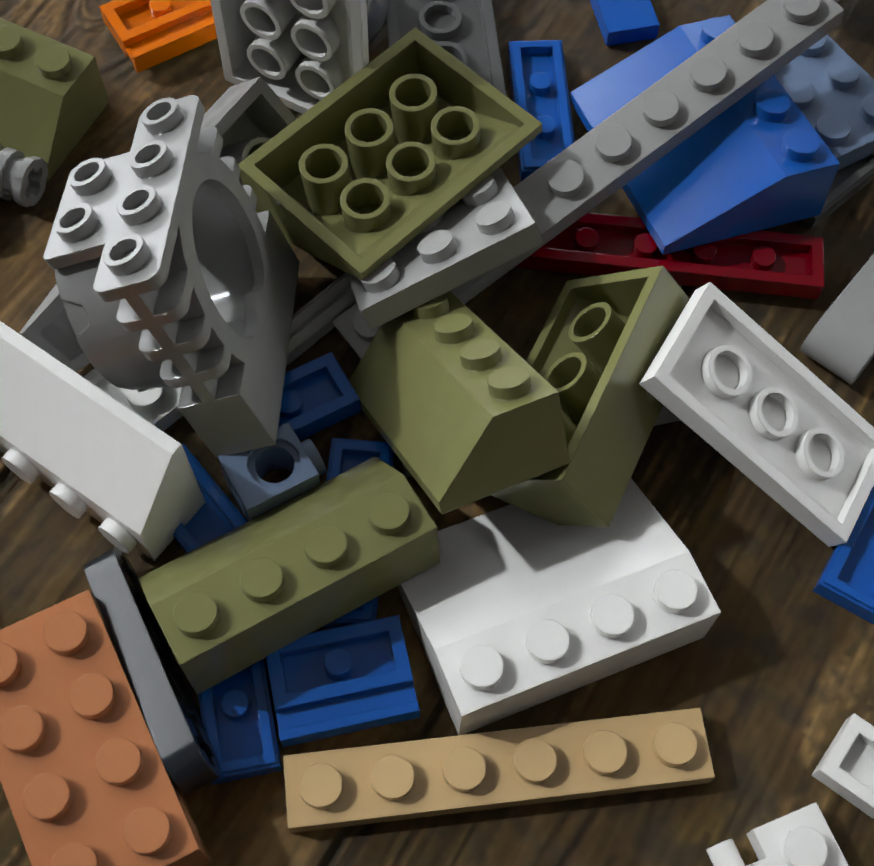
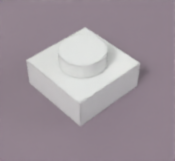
M853 713L843 723L812 773V776L873 819L874 726Z

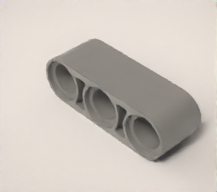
M874 254L823 314L800 348L801 352L850 385L856 381L874 358Z

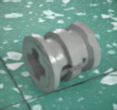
M0 143V199L7 201L14 199L17 205L23 207L36 205L45 191L48 176L47 163L43 158L37 156L24 158L25 154L22 151L9 147L4 149Z

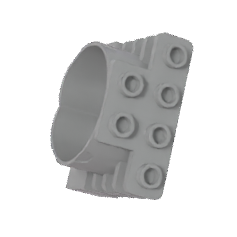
M189 95L179 99L167 97L153 102L140 115L130 152L106 159L91 158L83 161L70 171L43 258L51 269L55 271L60 299L63 301L68 319L77 336L78 344L94 368L109 383L117 388L137 390L138 392L165 386L170 388L182 387L178 409L216 458L220 455L226 456L276 445L300 261L270 210L256 212L257 196L251 186L240 183L241 169L234 157L226 156L220 158L223 138L217 128L209 126L201 129L205 108L198 96Z

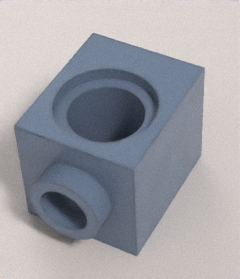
M289 422L278 427L276 445L218 456L226 485L247 521L320 485L319 476L326 473L324 462L311 439L300 442ZM275 469H285L292 472L286 480L279 483H269L262 480L268 472Z

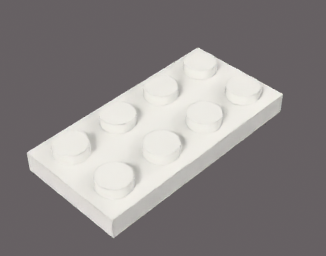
M709 282L696 289L639 384L828 547L847 543L874 485V427L715 285Z

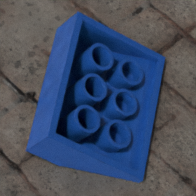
M731 16L714 17L704 21L680 25L570 93V102L587 131L589 132L733 26L735 22ZM772 75L622 188L659 250L665 255L820 215L840 163L775 75Z

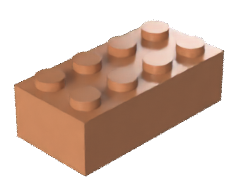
M88 589L1 629L0 781L31 865L205 866L211 863L182 791L173 782L162 762L97 601Z

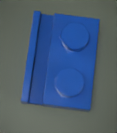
M399 615L309 633L266 656L282 747L420 718L419 704Z

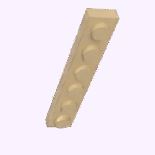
M701 708L283 756L287 822L290 833L706 784L715 778Z

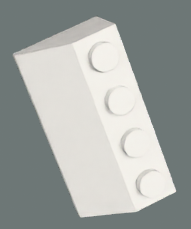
M0 321V451L5 454L1 458L2 461L25 482L32 484L39 478L52 487V490L49 492L50 496L72 516L79 519L87 512L102 523L98 527L100 533L124 553L129 554L134 548H137L155 561L175 538L173 535L175 529L181 523L185 526L205 504L182 444Z

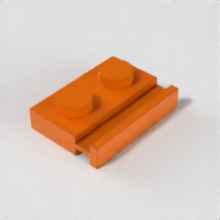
M113 0L99 6L105 25L126 57L129 56L137 73L217 39L210 0Z

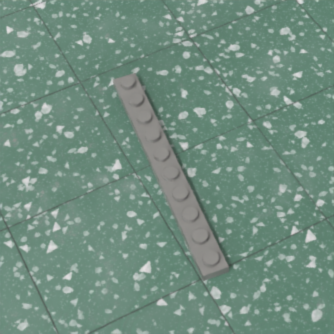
M767 0L513 187L535 221L544 244L450 291L463 304L474 298L841 25L844 9L834 0ZM357 303L332 321L336 330L361 361L381 326L371 330Z

